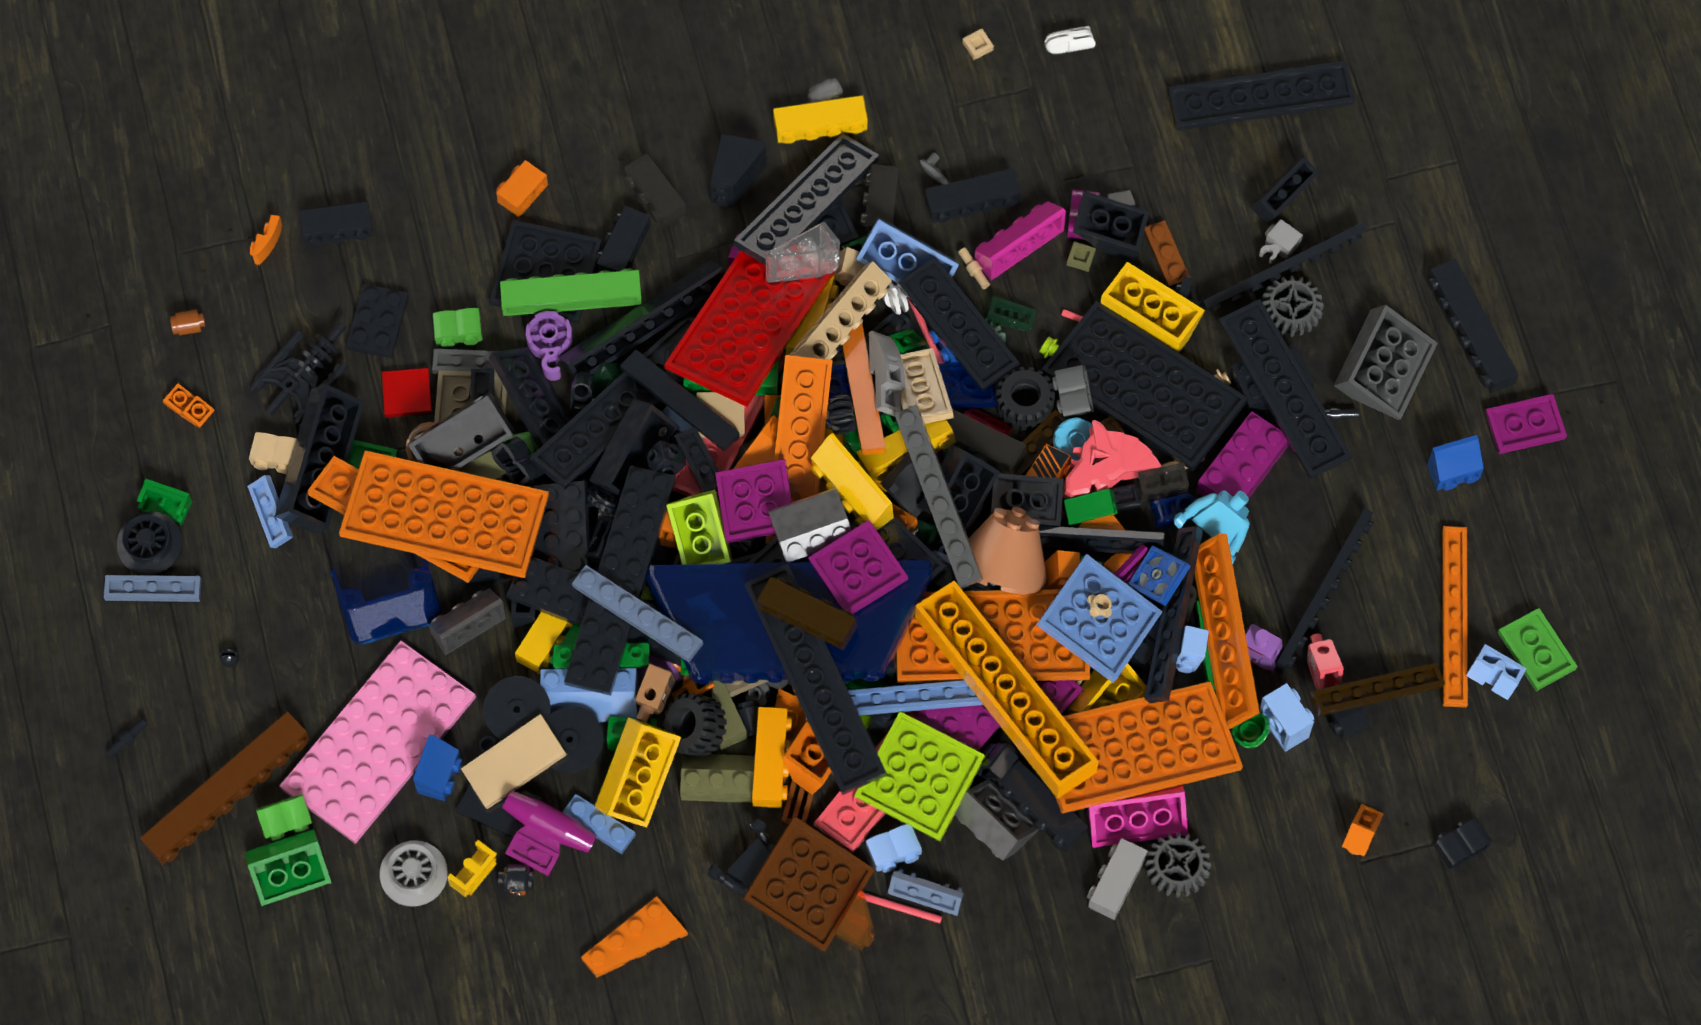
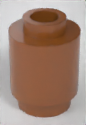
M197 309L175 313V316H170L173 334L182 336L202 332L201 327H205L203 313H198Z

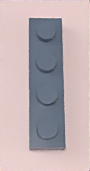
M106 575L104 599L105 601L200 602L202 579L200 576Z

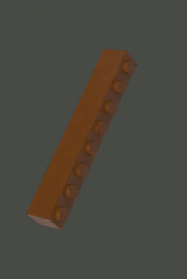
M286 712L140 837L143 845L161 865L173 861L178 856V851L184 846H190L194 843L199 833L210 829L221 814L225 815L230 812L234 807V803L240 798H246L257 783L266 781L271 775V771L277 766H283L289 760V756L292 753L302 750L306 746L307 740H309L307 731L289 712Z

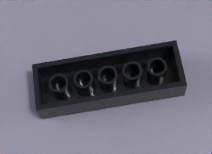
M325 383L311 389L275 517L313 534L329 528L334 509L309 496L308 489L333 456L347 463L364 401Z

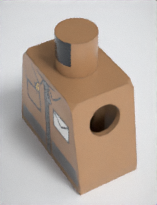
M649 664L635 700L640 708L636 720L649 724L653 713L657 715L662 714L676 683L672 672Z

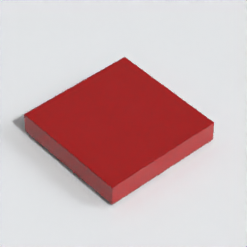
M428 368L382 372L385 418L432 414Z

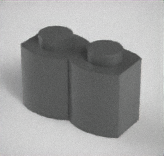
M1080 365L1055 371L1056 377H1053V385L1055 391L1059 390L1060 399L1057 400L1059 413H1063V416L1066 418L1093 413L1094 408L1086 367Z

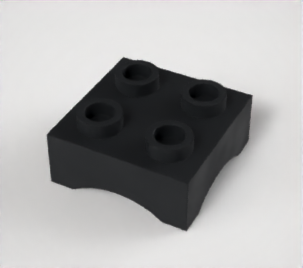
M908 453L880 484L907 513L917 517L922 511L918 506L925 494Z

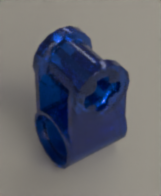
M1182 494L1153 501L1150 507L1154 510L1156 516V527L1166 528L1174 525L1175 515L1185 512L1180 507L1186 504L1191 505L1196 500L1195 497L1190 494Z

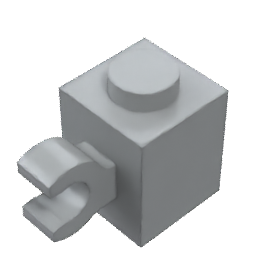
M1280 219L1276 225L1272 224L1266 231L1265 246L1261 248L1259 256L1262 257L1265 253L1272 254L1269 259L1270 264L1276 261L1278 255L1287 260L1301 245L1303 235Z

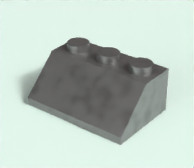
M836 487L768 511L786 563L814 554L851 531Z
M490 588L485 591H478L472 596L471 600L455 605L451 612L444 616L439 615L435 617L431 624H429L430 633L446 656L505 620L503 602Z
M989 779L965 792L955 816L960 823L966 825L974 833L978 840L983 841L995 856L1003 861L1014 855L1038 830L1033 825L1034 821L1028 816L1024 817L1015 807L1016 804L1011 799L1006 800L998 791L999 788Z

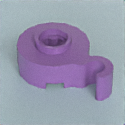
M544 311L536 314L529 325L527 324L526 340L531 352L536 357L542 359V370L545 377L555 381L561 378L560 367H550L557 365L559 362L558 357L569 351L572 346L573 334L567 319L558 315L555 311ZM547 334H552V337L547 338Z

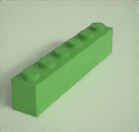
M623 269L620 272L605 270L596 274L580 272L571 276L557 274L547 278L533 276L523 280L510 278L506 281H500L503 316L642 304L639 270Z

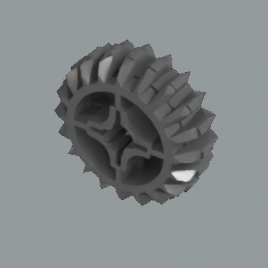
M1292 275L1290 281H1287L1283 276L1280 283L1275 280L1272 287L1268 286L1266 293L1262 296V303L1277 329H1281L1282 336L1285 335L1286 331L1290 332L1291 337L1294 336L1295 332L1302 336L1304 330L1310 332L1312 326L1316 327L1319 322L1318 319L1322 318L1324 304L1321 303L1322 295L1317 294V287L1311 288V281L1304 284L1302 277L1299 281H1295ZM1288 294L1287 297L1276 300L1279 296ZM1291 300H1292V305H1293V307H1294V312H1293V313H1292V307H1291V304H1290ZM1308 313L1305 317L1296 319L1298 315Z
M1180 832L1176 833V838L1174 839L1170 833L1167 834V841L1162 837L1158 838V844L1153 843L1151 845L1152 851L1147 852L1146 857L1150 860L1145 862V867L1150 868L1147 870V876H1154L1151 879V884L1159 883L1158 891L1166 888L1167 896H1170L1171 891H1175L1177 898L1180 897L1181 891L1184 892L1185 896L1190 895V889L1195 893L1198 892V885L1204 886L1206 882L1204 878H1209L1210 872L1207 871L1211 868V863L1207 862L1210 855L1209 853H1203L1206 848L1205 845L1197 847L1198 838L1191 842L1189 841V834H1186L1185 839H1183ZM1175 849H1182L1187 852L1178 853ZM1165 853L1169 864L1161 871L1158 860ZM1195 859L1198 871L1192 877L1189 874L1188 865ZM1174 862L1177 864L1183 863L1182 868L1179 865L1174 866ZM1172 876L1179 877L1182 881H1175L1169 878Z

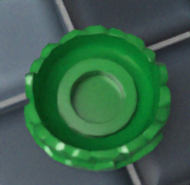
M1259 713L1231 728L1234 739L1241 746L1256 748L1266 740L1270 731V723L1267 716Z

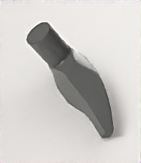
M932 153L927 160H920L924 170L934 180L943 185L950 183L941 173L940 169L934 166L940 159L936 153Z

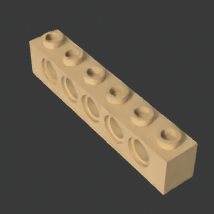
M873 261L862 267L789 355L831 360L838 352L836 350L838 345H843L850 338L849 332L861 325L863 322L862 316L869 314L875 308L874 302L876 299H881L888 292L886 287L892 280Z

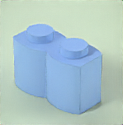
M908 824L866 840V847L876 871L889 872L897 867L896 864L901 862L906 864L918 860L919 855L922 854V849L915 832Z

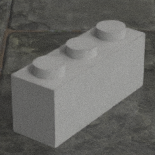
M1121 838L1118 845L1114 843L1108 855L1111 858L1108 866L1103 864L1097 876L1100 878L1098 885H1092L1087 898L1090 899L1089 908L1115 920L1146 859L1148 851Z

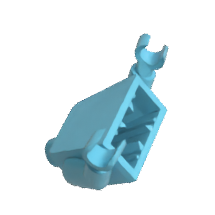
M1221 491L1219 494L1211 493L1195 500L1185 509L1183 514L1180 512L1175 515L1174 523L1180 529L1187 519L1193 517L1192 521L1210 536L1214 537L1219 533L1227 534L1233 564L1236 559L1234 555L1236 552H1239L1250 525L1247 519L1249 510L1244 506L1249 501V498L1242 491H1238L1234 496L1227 491Z

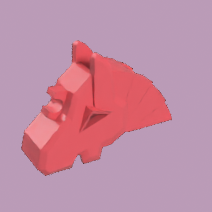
M1093 420L1092 427L1089 428L1090 438L1084 443L1083 447L1073 448L1072 454L1078 455L1079 460H1071L1070 466L1073 469L1063 484V498L1066 500L1086 495L1090 492L1110 489L1120 480L1157 475L1161 464L1152 454V451L1140 442L1138 438L1122 432L1107 431L1104 425Z

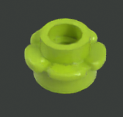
M1048 337L1039 351L1045 355L1044 358H1047L1048 355L1052 357L1059 348V345L1056 344L1057 338L1054 340Z

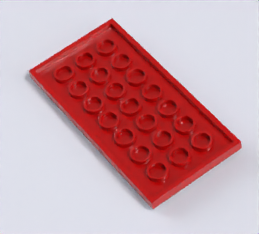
M796 245L772 268L740 251L666 361L665 369L747 407L837 270V264Z

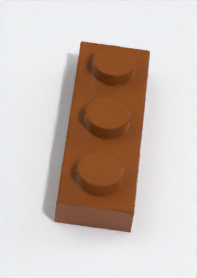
M1162 221L1145 227L1144 235L1167 287L1170 289L1176 288L1177 283L1182 284L1183 277H1189V274L1166 222Z

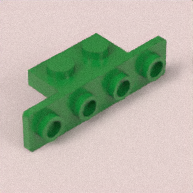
M627 643L620 668L648 667L649 644ZM575 644L554 645L553 666L555 669H568Z

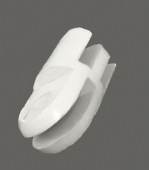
M1090 26L1054 32L1045 39L1047 50L1054 54L1090 49L1096 45Z
M893 281V283L890 282L886 287L888 292L882 299L887 306L892 308L895 314L900 315V307L906 313L909 310L905 294L897 286L898 283Z

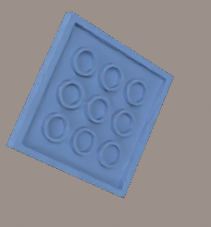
M1086 554L1036 625L1113 683L1155 624L1162 611ZM1104 594L1110 598L1112 603L1110 608L1112 614L1110 617L1097 616L1094 618L1089 614L1090 604L1087 602V598L1090 595Z

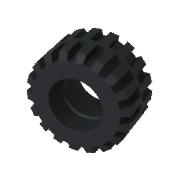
M1019 367V371L1015 369L1010 370V374H1005L1002 377V381H999L996 392L998 416L1000 419L1004 417L1003 422L1006 424L1011 423L1015 430L1017 427H1021V431H1026L1028 427L1031 430H1035L1036 425H1040L1053 412L1055 399L1053 383L1050 384L1048 376L1043 377L1042 371L1034 372L1033 367H1029V370H1024V367ZM1026 391L1034 394L1038 398V402L1031 406H1021L1015 403L1012 397L1018 392Z
M682 694V696L674 698V702H670L668 705L669 710L665 711L664 716L666 717L665 721L663 720L662 726H665V731L681 737L676 751L695 756L710 755L712 751H716L718 744H722L724 740L722 738L723 734L726 735L725 725L727 724V719H724L726 713L721 709L722 705L716 702L714 698L696 694Z

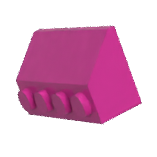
M1049 201L1043 205L1035 206L1026 217H1019L1013 222L1011 227L997 232L989 242L981 243L976 248L974 261L977 260L983 272L990 280H993L1063 232L1066 211L1064 208Z
M1182 785L1086 808L1092 848L1109 846L1114 843L1119 844L1121 838L1132 843L1154 840L1160 837L1166 838L1169 833L1172 837H1176L1177 832H1180L1181 836L1188 834L1185 791Z

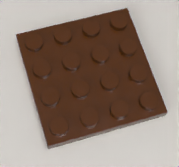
M794 816L742 899L820 951L825 952L875 869Z

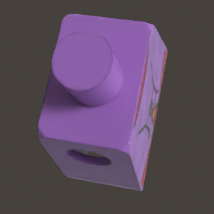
M1251 624L1245 631L1250 663L1273 674L1277 661L1283 652L1282 640L1268 631Z

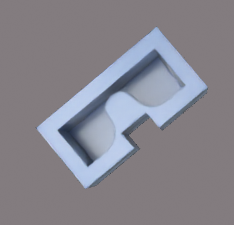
M1190 626L1184 627L1176 664L1178 671L1183 673L1196 671L1205 658L1208 630Z
M1485 644L1466 676L1481 685L1487 682L1493 686L1491 691L1508 700L1527 668Z

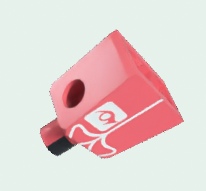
M1321 634L1310 636L1308 638L1310 645H1308L1307 663L1316 690L1341 684L1343 666L1333 641L1330 639L1323 641Z

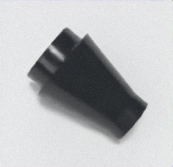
M755 700L738 704L737 711L747 731V737L756 736L759 706L756 705Z

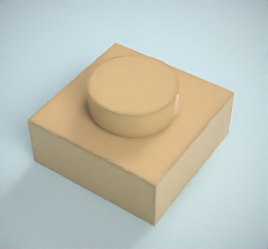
M983 29L963 38V44L973 60L993 51L994 46Z

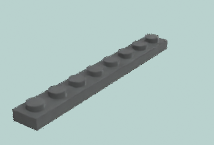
M914 405L895 413L894 415L959 587L962 589L983 580L919 407Z

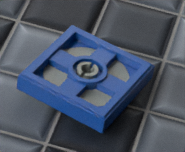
M1152 545L1127 585L1146 597L1166 606L1191 566Z

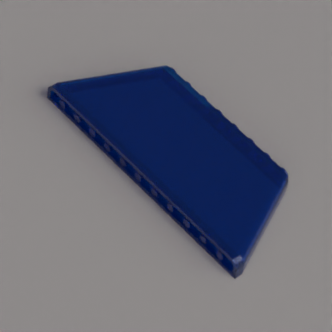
M924 560L898 561L907 574L908 580L854 613L857 628L844 650L825 642L843 681H854V678L877 681L879 678L885 677L915 615V605L921 602L932 579L931 562ZM810 562L648 566L646 581L661 614L703 640V645L690 662L682 658L691 680L696 681L698 684H708L710 681L730 684L738 680H744L746 683H757L758 680L779 683L782 680H788L744 583L788 564L799 588L809 591L812 597L818 600L821 598L828 600L833 604L834 608L841 611V607Z

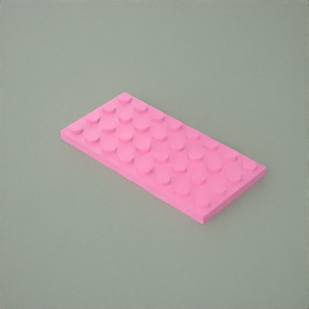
M400 641L282 782L280 788L291 797L303 794L307 807L311 812L356 844L416 771L429 734L442 740L475 700L476 695L404 642Z

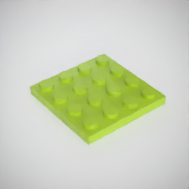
M899 712L877 753L887 776L858 788L854 796L920 832L941 841L962 802L965 792L969 789L986 756L932 727Z

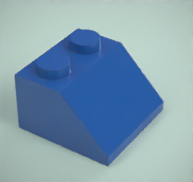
M1477 435L1432 449L1427 468L1436 490H1450L1455 488L1457 484L1464 482L1470 484L1479 480L1484 468Z
M429 734L413 779L418 794L445 801L447 794L451 795L453 792L455 781L452 780L455 772H460L463 759H460L458 749L434 735Z

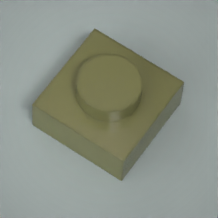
M1074 242L1067 260V266L1089 272L1096 248Z

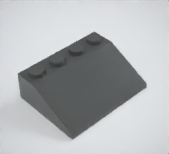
M1387 305L1371 309L1333 386L1350 398L1400 420L1438 343Z

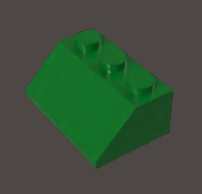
M314 829L244 852L261 906L331 883Z

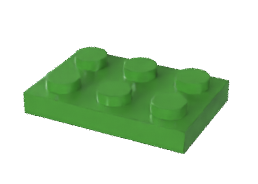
M1539 608L1498 631L1499 636L1516 662L1527 668L1524 674L1535 691L1575 671L1578 667Z

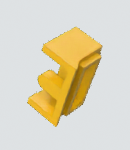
M479 840L475 843V846H477L476 853L472 858L464 860V867L455 877L449 874L447 877L449 885L464 897H467L468 894L471 896L496 865L495 856L497 853Z

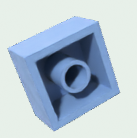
M1288 684L1263 697L1259 710L1260 713L1267 716L1270 723V731L1285 752L1308 739L1314 723L1311 711L1308 708L1304 709L1300 703L1299 694L1294 688L1291 689Z

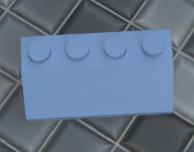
M879 217L856 260L865 265L873 261L891 280L897 283L933 257H936L951 278L959 266L958 261Z
M619 668L611 696L566 686L564 680L568 669H541L540 685L549 697L551 713L561 708L577 707L591 713L598 722H608L609 717H637L639 707L635 700L640 689V675L636 668Z

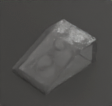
M825 222L818 224L766 253V280L768 283L818 278L825 274L833 273L839 267L840 240Z

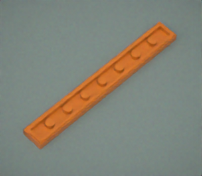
M861 323L859 327L849 332L850 338L842 345L861 454L885 453L884 437L879 411L876 410L875 389L872 374L870 373L869 357Z
M1443 526L1442 608L1443 679L1445 682L1443 686V706L1467 708V527Z

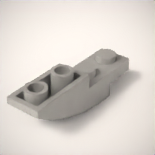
M871 331L869 332L870 373L875 375L876 410L895 416V413L901 411L900 392L906 388L902 358L891 337Z

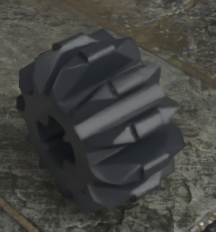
M837 395L829 398L828 411L833 432L836 435H845L855 431L856 421L850 397L848 395Z

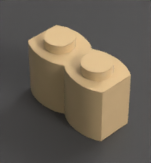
M256 432L249 460L256 469L267 470V468H275L277 472L287 474L297 439Z

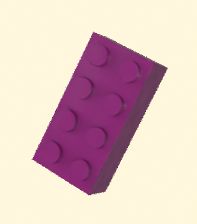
M1251 411L1200 478L1196 492L1206 496L1211 493L1219 494L1221 491H1227L1234 496L1238 491H1242L1250 498L1288 448L1289 443L1283 432Z

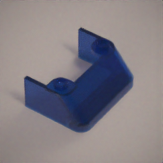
M421 557L423 567L416 568L409 574L410 589L364 602L362 593L356 588L341 590L335 569L330 570L348 633L354 643L362 645L425 627L431 624L435 617L442 615L427 560Z

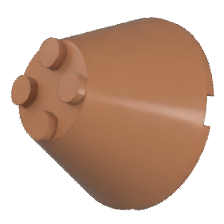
M1013 507L1012 510L995 508L988 519L968 538L983 580L978 583L987 586L989 582L1002 586L1000 591L1016 594L1036 593L1044 588L1047 576L1039 532L1040 522L1025 515L1026 511L1018 507Z

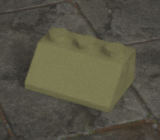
M683 754L680 786L681 800L753 803L755 756L722 754L695 756Z

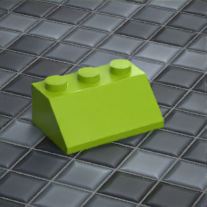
M715 490L691 495L666 505L685 573L732 561L733 555L730 543H727L725 539L722 514Z

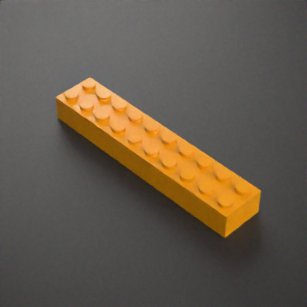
M955 580L915 605V619L1057 799L1097 773L1098 760Z

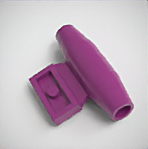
M510 791L502 806L505 811L525 825L515 833L505 854L546 876H549L560 855V844L588 853L596 839V835L577 820L538 799Z

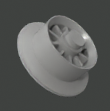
M407 841L395 846L384 857L380 867V882L383 890L393 901L404 906H421L431 902L442 892L448 877L447 864L441 852L431 844L423 841Z

